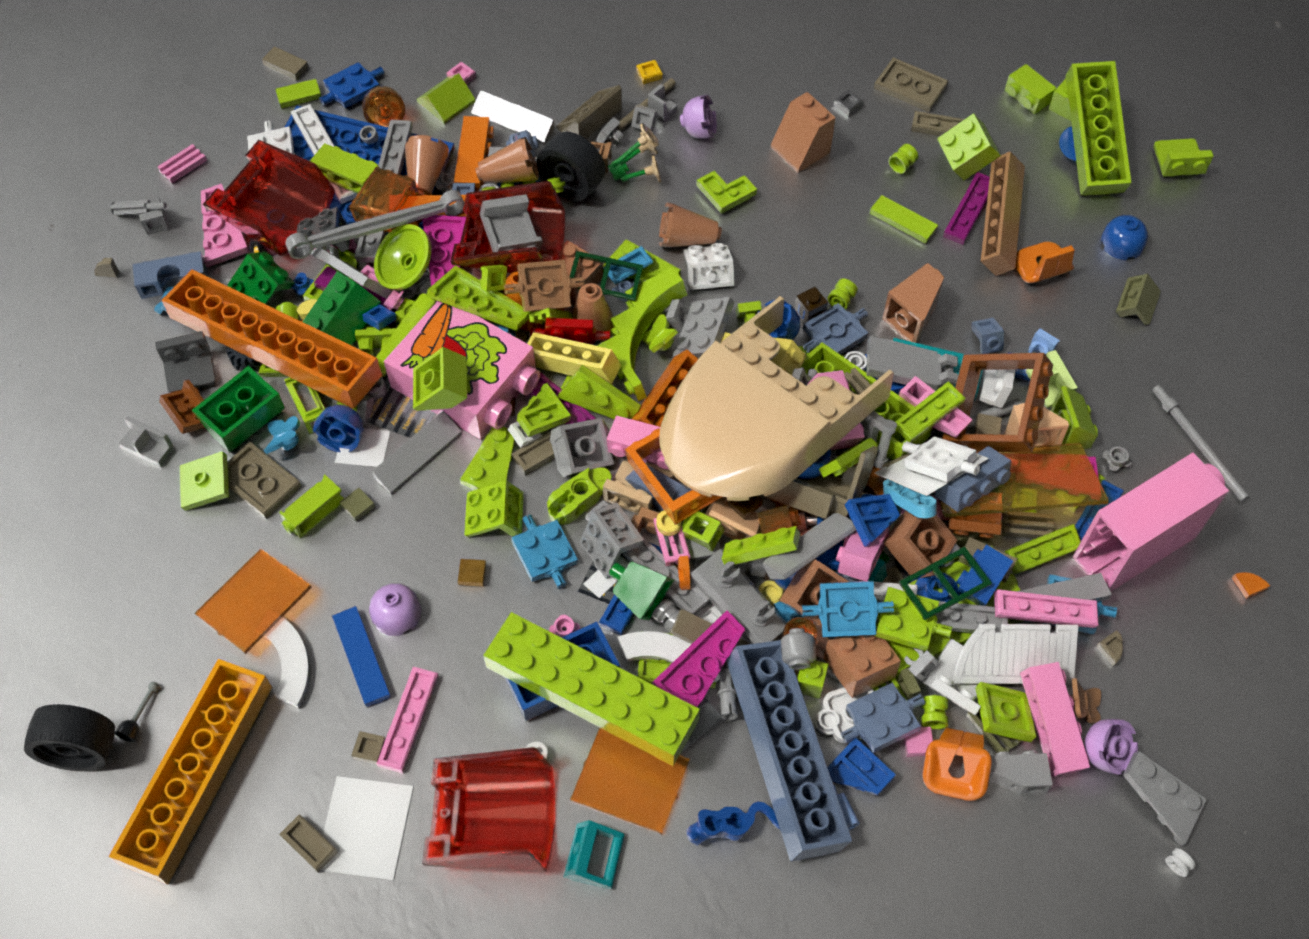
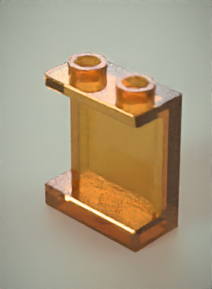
M375 167L349 208L354 220L359 222L399 211L409 195L417 196L419 192L414 179L411 177L393 173L388 169L383 170ZM394 227V228H391V229H387V230H384V231L390 233L392 230H394V229L397 228V227Z

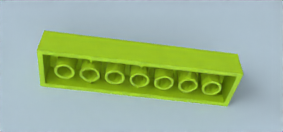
M513 612L509 614L483 655L486 668L674 766L699 721V708Z

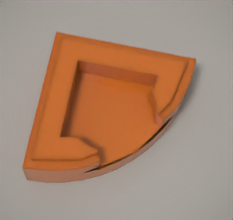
M688 555L679 556L677 567L679 586L681 590H690Z
M1242 572L1234 574L1232 580L1246 599L1270 587L1263 578L1252 573Z

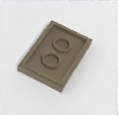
M893 57L874 83V89L930 112L947 88L949 81Z
M251 442L227 462L229 489L265 519L302 486L300 481Z

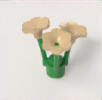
M644 123L640 124L642 132L638 142L608 165L616 181L621 178L622 182H625L630 178L654 174L658 182H661L655 155L658 154L656 147L659 146V141L651 129L646 127ZM647 150L654 154L651 166L634 173H626L630 171L626 163L633 157Z

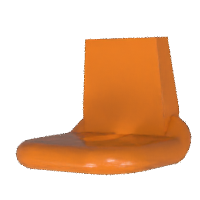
M1053 242L1035 244L1017 251L1015 268L1024 282H1039L1072 271L1074 269L1072 262L1075 250L1072 245L1061 248ZM1038 257H1041V259H1040V261H1039V264H1038L1037 261H1036V259H1037Z
M946 728L940 739L933 740L926 749L922 775L926 787L933 793L966 801H975L982 798L988 790L992 766L990 753L983 749L984 735ZM955 755L963 756L965 774L960 778L953 777L949 772V767Z

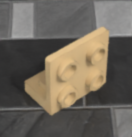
M623 460L613 481L606 479L603 485L604 501L611 504L618 503L621 508L639 514L641 507L653 510L652 496L644 490H636L625 480L634 469L627 460Z

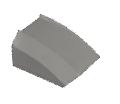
M603 418L563 425L551 430L550 442L556 459L557 470L563 477L579 474L587 468L591 470L615 464V455L608 452L606 439L609 429Z

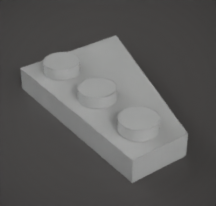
M1135 752L1123 776L1142 800L1148 802L1155 810L1161 824L1167 825L1175 835L1173 839L1179 846L1185 845L1207 799L1142 752Z

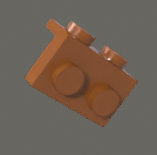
M189 379L184 380L182 390L160 395L159 403L182 434L205 428L192 411L204 399L200 395L198 388L194 387Z
M973 503L959 512L950 508L949 529H954L953 533L959 535H969V531L979 532L980 537L994 538L995 534L1001 535L1002 507Z

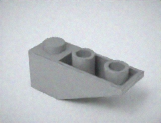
M1029 750L1018 755H1011V752L1005 751L991 756L992 766L989 781L1018 794L1047 793L1053 785L1047 753L1038 754V751ZM963 761V763H962V765H961L962 770H965V769H964V761Z

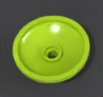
M406 224L395 228L383 239L374 259V272L381 285L390 290H403L413 285L422 277L431 257V242L427 233L416 225Z

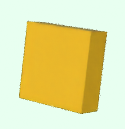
M656 60L636 65V71L643 84L663 79V73Z

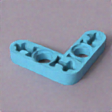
M888 479L883 482V493L890 494L896 505L918 518H931L937 514L936 499L930 495L925 496Z

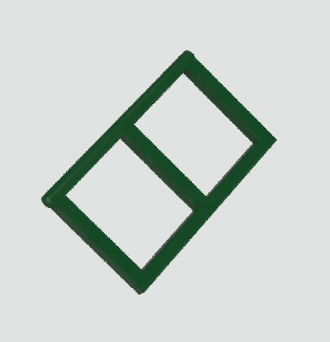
M576 251L570 278L575 277L580 258L606 263L600 285L604 295L636 301L643 265ZM611 265L637 270L631 295L605 289Z
M963 547L900 580L899 584L921 614L923 620H927L992 585V582L966 547ZM963 555L983 583L958 596L939 567ZM933 571L952 599L927 612L908 584Z

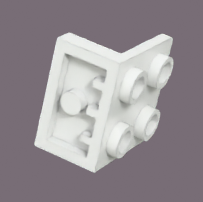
M714 243L708 247L692 245L683 249L688 269L689 290L734 286L733 259L727 245Z
M950 639L937 659L940 664L925 678L923 683L965 711L976 715L981 707L974 702L977 697L975 687L978 684L953 683L955 666L964 646Z

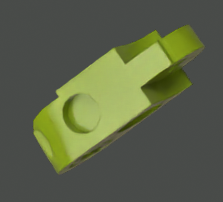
M602 467L591 470L587 468L553 491L547 501L550 520H557L560 525H568L599 501V497L603 495V485L606 479L611 480L609 470ZM580 491L586 492L583 495L577 494Z

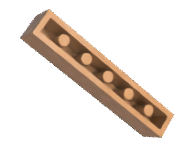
M1011 151L991 162L981 262L995 276L1014 270L1016 265L1025 166Z

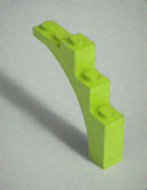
M674 267L639 284L636 301H626L625 304L628 310L611 318L614 328L610 330L613 337L597 345L613 350L622 365L617 373V377L619 380L624 378L625 382L623 384L628 394H634L638 402L647 398L643 385L635 374V361L639 344L649 326L670 306L671 301L687 296L683 279ZM633 288L625 291V293L631 295Z

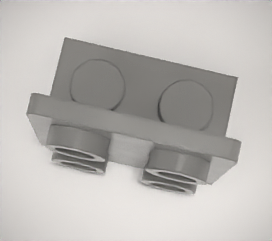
M618 503L593 510L580 539L582 548L589 554L595 567L605 578L609 577V571L617 563L621 553L640 547L644 541Z

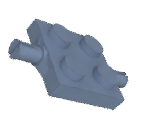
M837 303L804 324L803 330L812 340L803 344V349L806 353H810V351L823 342L840 355L867 339L868 332L861 326L859 321L868 317V312L862 308L852 314Z
M893 683L886 685L846 705V710L852 718L854 726L841 732V737L847 743L860 736V738L867 742L872 752L875 753L920 731L921 725L913 715L912 710L925 705L924 698H922L921 694H918L906 700L900 695Z

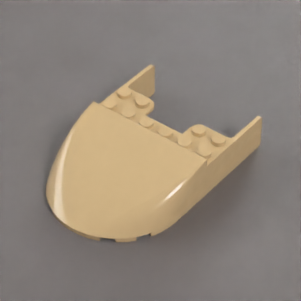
M779 296L721 343L715 341L701 355L685 376L666 410L660 427L659 443L664 456V462L680 482L708 497L716 495L727 497L728 501L749 500V497L763 494L765 497L771 495L795 480L885 402L890 396L894 372L888 370L858 395L827 376L817 377L806 386L770 361L780 350L779 342L769 335L783 322L784 298Z

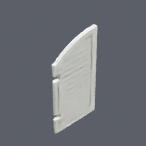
M979 624L960 652L954 670L953 683L1023 684L1020 675L1022 671L1029 667L1059 662L1060 668L1064 670L1066 675V684H1072V678L1075 676L1078 625L1057 624L1055 632H1050V624H1001V632H995V624Z

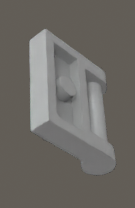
M873 411L860 422L864 428L865 438L858 444L868 438H872L876 442L879 430H881L882 435L873 466L882 468V465L888 462L886 456L891 436L895 433L897 424L892 420H886Z

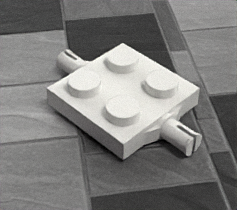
M268 120V123L267 121L264 122L265 132L247 136L250 169L253 174L270 172V180L275 182V179L279 181L278 171L280 169L295 165V155L290 127L274 130L273 122Z
M933 437L921 445L906 441L902 446L903 451L912 453L905 459V468L916 471L919 474L948 482L959 472L965 471L977 475L980 471V466L972 463L977 459L976 450L941 438Z

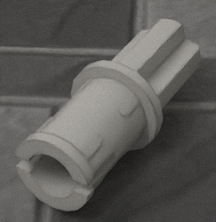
M726 667L719 672L720 690L717 692V697L720 698L721 719L727 720L728 715L729 720H734L738 717L736 707L737 693L729 668Z

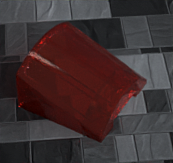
M258 139L245 154V157L249 160L247 165L224 191L216 188L202 205L275 254L282 256L289 252L285 242L290 235L297 233L299 222L305 218L311 219L324 209L329 208L336 190L315 163Z
M550 181L469 192L466 194L463 207L466 220L460 243L454 244L450 260L452 265L481 269L482 266L504 265L507 267L508 273L518 272V264L561 260L565 241V208ZM526 194L529 200L527 211L536 236L541 237L543 241L540 252L536 247L493 252L480 217L482 202Z
M531 747L433 758L431 785L435 787L430 836H426L424 841L422 864L433 867L547 872L555 830V785L553 767L539 750Z

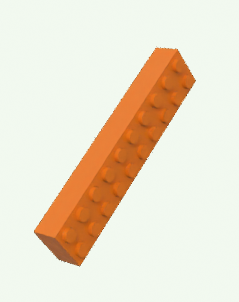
M193 269L162 299L163 305L171 319L197 332L202 331L205 336L353 409L382 376L376 357Z

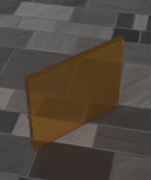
M260 549L194 614L213 628L219 636H223L246 654L312 587L289 570L287 566L282 565Z
M599 728L588 757L583 762L584 767L570 801L662 835L674 801L678 798L677 793L690 759L679 755L674 766Z

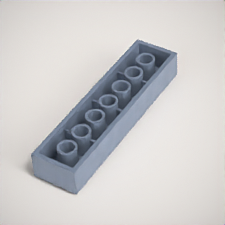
M781 640L736 646L726 661L790 862L840 852L852 842V838L794 669L789 668V665L785 664L782 660Z

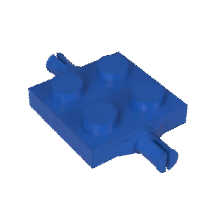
M359 62L323 80L324 86L330 93L319 97V100L323 106L334 100L346 109L381 90L380 84L375 79L384 75V70L380 66L370 72Z

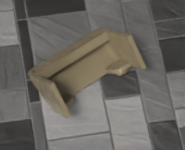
M873 446L861 452L858 465L848 468L844 472L842 480L830 475L823 478L822 474L814 479L803 480L796 478L795 480L834 493L835 497L829 516L839 513L847 517L849 513L845 503L849 499L859 498L865 489L878 447Z

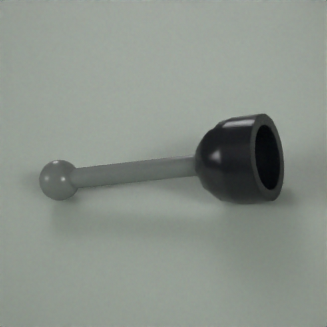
M151 682L148 685L149 690L133 718L122 721L118 725L114 733L117 737L130 743L136 740L139 733V727L136 722L153 692L159 689L157 682Z

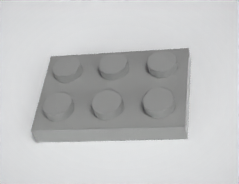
M731 297L692 302L675 347L673 358L688 349L699 359L715 341L721 342L734 305Z

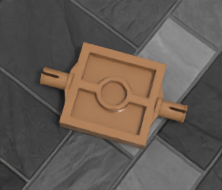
M565 260L523 263L517 265L518 284H505L504 289H509L505 290L506 295L519 293L522 299L523 312L538 311L546 308L571 307V288L582 287L584 279L583 277L570 278L566 271Z

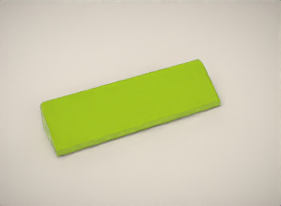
M420 294L376 356L382 373L381 377H385L387 374L384 360L434 306L437 300L427 297V294Z

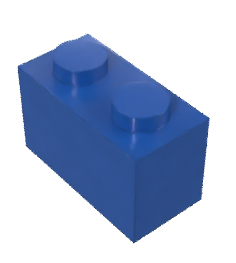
M987 544L982 551L977 549L972 556L992 582V585L967 598L979 606H986L1013 563V560ZM972 567L969 572L964 570L956 583L960 586L957 592L962 594L983 583Z

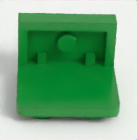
M257 252L246 255L227 286L267 305L276 291L291 289L295 282L289 277L286 270L280 268L274 262L270 254Z

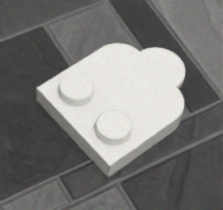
M845 688L829 692L824 697L823 710L816 715V729L824 735H833L840 743H850L852 740L845 743L841 737V732L854 726L853 720L846 710V705L872 693L873 689L854 698H851Z

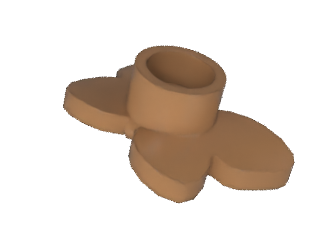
M1072 678L1073 694L1071 697L1074 702V715L1079 719L1086 717L1090 724L1100 721L1101 717L1096 707L1100 705L1101 690L1099 688L1083 690L1077 678Z

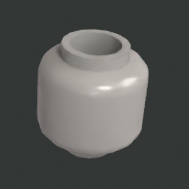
M791 629L789 634L781 639L782 660L785 664L789 665V668L806 669L816 660L815 638L813 635L805 633V629Z

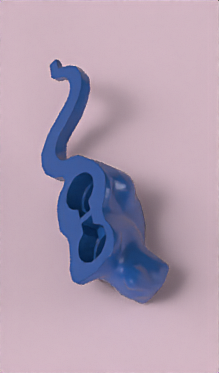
M757 801L748 808L747 813L737 807H724L718 811L700 810L698 812V821L690 825L686 829L688 840L696 846L711 838H727L731 841H738L753 825L755 813L757 812L764 813L778 829L780 828L774 810L766 803Z

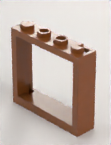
M1045 353L964 355L955 388L965 397L964 403L957 408L969 417L981 370L1033 369L1018 434H965L966 427L957 438L944 433L942 439L963 446L967 445L968 448L979 452L989 446L997 452L1033 453L1035 441L1038 439L1039 424L1044 416V402L1049 395L1048 386L1050 377L1053 376V363Z

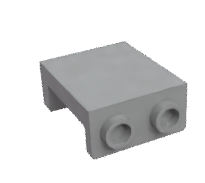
M526 194L482 202L480 217L496 260H509L523 255L532 256L540 252L543 241L541 237L536 236L527 211L529 200Z

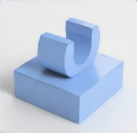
M1040 328L1032 339L1028 353L1034 351L1035 353H1045L1047 355L1048 352L1056 350L1060 340Z

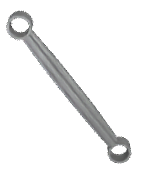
M450 190L445 192L439 201L365 219L309 237L304 233H294L287 238L285 244L292 258L304 259L311 254L314 248L377 233L443 212L448 216H457L464 211L466 204L458 191Z

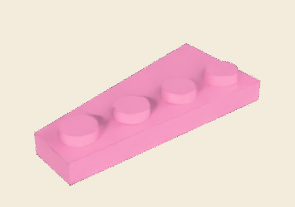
M222 183L202 190V229L204 231L203 247L205 250L204 263L206 267L248 253V247Z

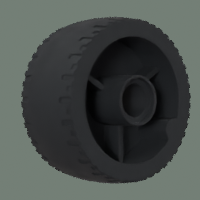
M564 131L558 133L542 148L536 159L538 173L543 182L547 183V179L560 178L561 181L565 182L564 191L555 194L574 202L582 201L599 186L606 172L603 158L596 147L590 141L574 132Z
M65 704L44 705L37 708L31 718L25 737L24 752L33 760L54 768L70 771L98 770L105 766L114 740L115 725L107 716L91 709Z

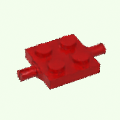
M546 318L545 329L531 328L530 336L534 332L594 346L596 340L610 339V331H596V328L593 326V320Z

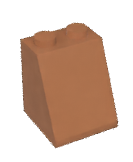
M806 92L790 102L773 138L771 148L799 173L831 152L836 117L812 95Z
M929 263L921 267L888 292L882 319L906 341L919 343L937 305L944 276Z

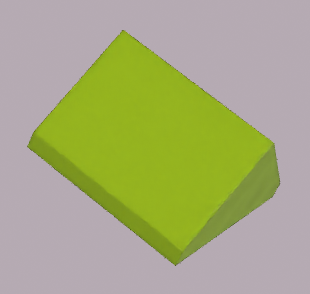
M459 73L447 77L417 98V102L444 124L476 102Z

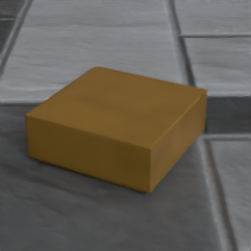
M460 559L458 585L483 587L486 560Z

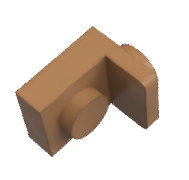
M641 507L639 514H634L631 522L639 533H641L642 528H645L648 532L657 534L654 518H657L659 513Z

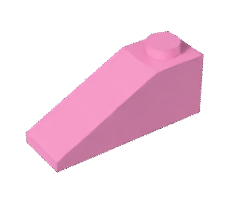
M915 376L900 391L899 396L913 406H917L934 393L935 390ZM956 408L932 427L957 438L973 419Z

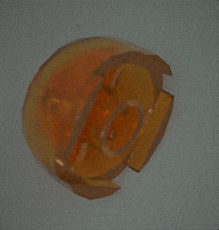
M377 86L365 94L362 101V112L368 123L389 127L390 120H403L405 104L401 95L393 88Z

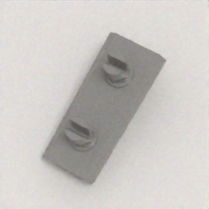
M723 548L719 549L690 574V580L709 598V601L721 614L728 610L745 628L742 636L750 644L770 642L789 627L775 610V607L762 595L737 564L728 562L724 565L721 559L724 551Z

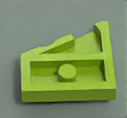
M546 383L542 386L537 396H533L528 405L523 407L518 413L517 421L527 436L531 437L569 422L571 415Z

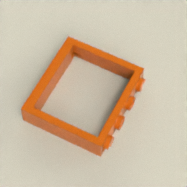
M658 428L643 439L633 442L629 447L625 448L629 464L676 525L722 496L712 495V497H708L691 490L676 500H672L642 460L660 448V428Z

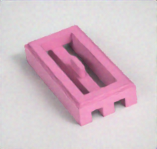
M192 144L157 167L165 178L174 183L206 162L207 159Z
M654 518V526L665 566H671V563L674 562L678 564L679 556L688 555L690 561L691 557L682 532V526L677 534L683 554H678L674 536H668L673 556H669L664 535L658 531L656 526L657 518Z

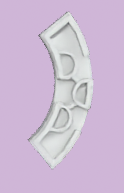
M269 610L257 629V633L274 645L281 659V679L274 696L276 699L300 708L309 683L308 653L296 629L284 617Z
M643 631L618 636V642L627 663L640 659H662L673 663L691 645L676 636L661 632ZM719 674L717 675L716 679H714V681H713L712 683H714V682L720 680V675H719Z

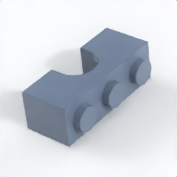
M201 251L132 264L134 286L141 299L163 295L164 285L167 281L173 278L183 279L191 269L208 277L207 267Z
M988 446L977 453L989 458L979 464L980 471L977 475L971 473L962 474L937 489L935 497L959 512L965 507L971 506L982 496L988 495L994 488L1005 484L1011 475L1010 467L1012 460Z

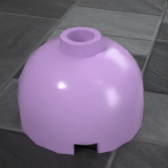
M709 95L692 98L686 103L683 114L680 115L681 126L685 127L692 137L698 139L714 138L713 134L717 132L716 112L711 111L710 105L713 104V101Z
M391 583L382 586L374 593L370 600L369 614L372 623L379 632L388 636L403 635V632L416 627L421 618L422 608L418 596L410 587L403 584Z
M1121 719L1100 720L1092 725L1085 738V752L1092 765L1099 770L1111 774H1122L1121 772L1126 770L1133 754L1138 751V743L1133 742L1132 734H1136L1132 725Z

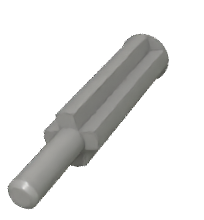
M150 200L118 201L111 203L110 210L114 215L140 214L150 212L153 209H166L167 204L165 202L151 203Z

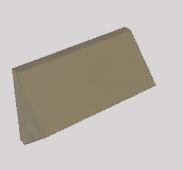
M616 85L596 92L556 125L557 130L560 132H574L587 139L622 110V88L620 85Z

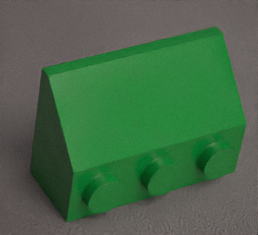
M337 271L302 322L352 346L356 341L355 330H363L367 325L363 321L362 314L381 304V301L358 283Z
M247 366L192 409V411L212 437L230 453L284 410L285 406L280 394L252 368Z

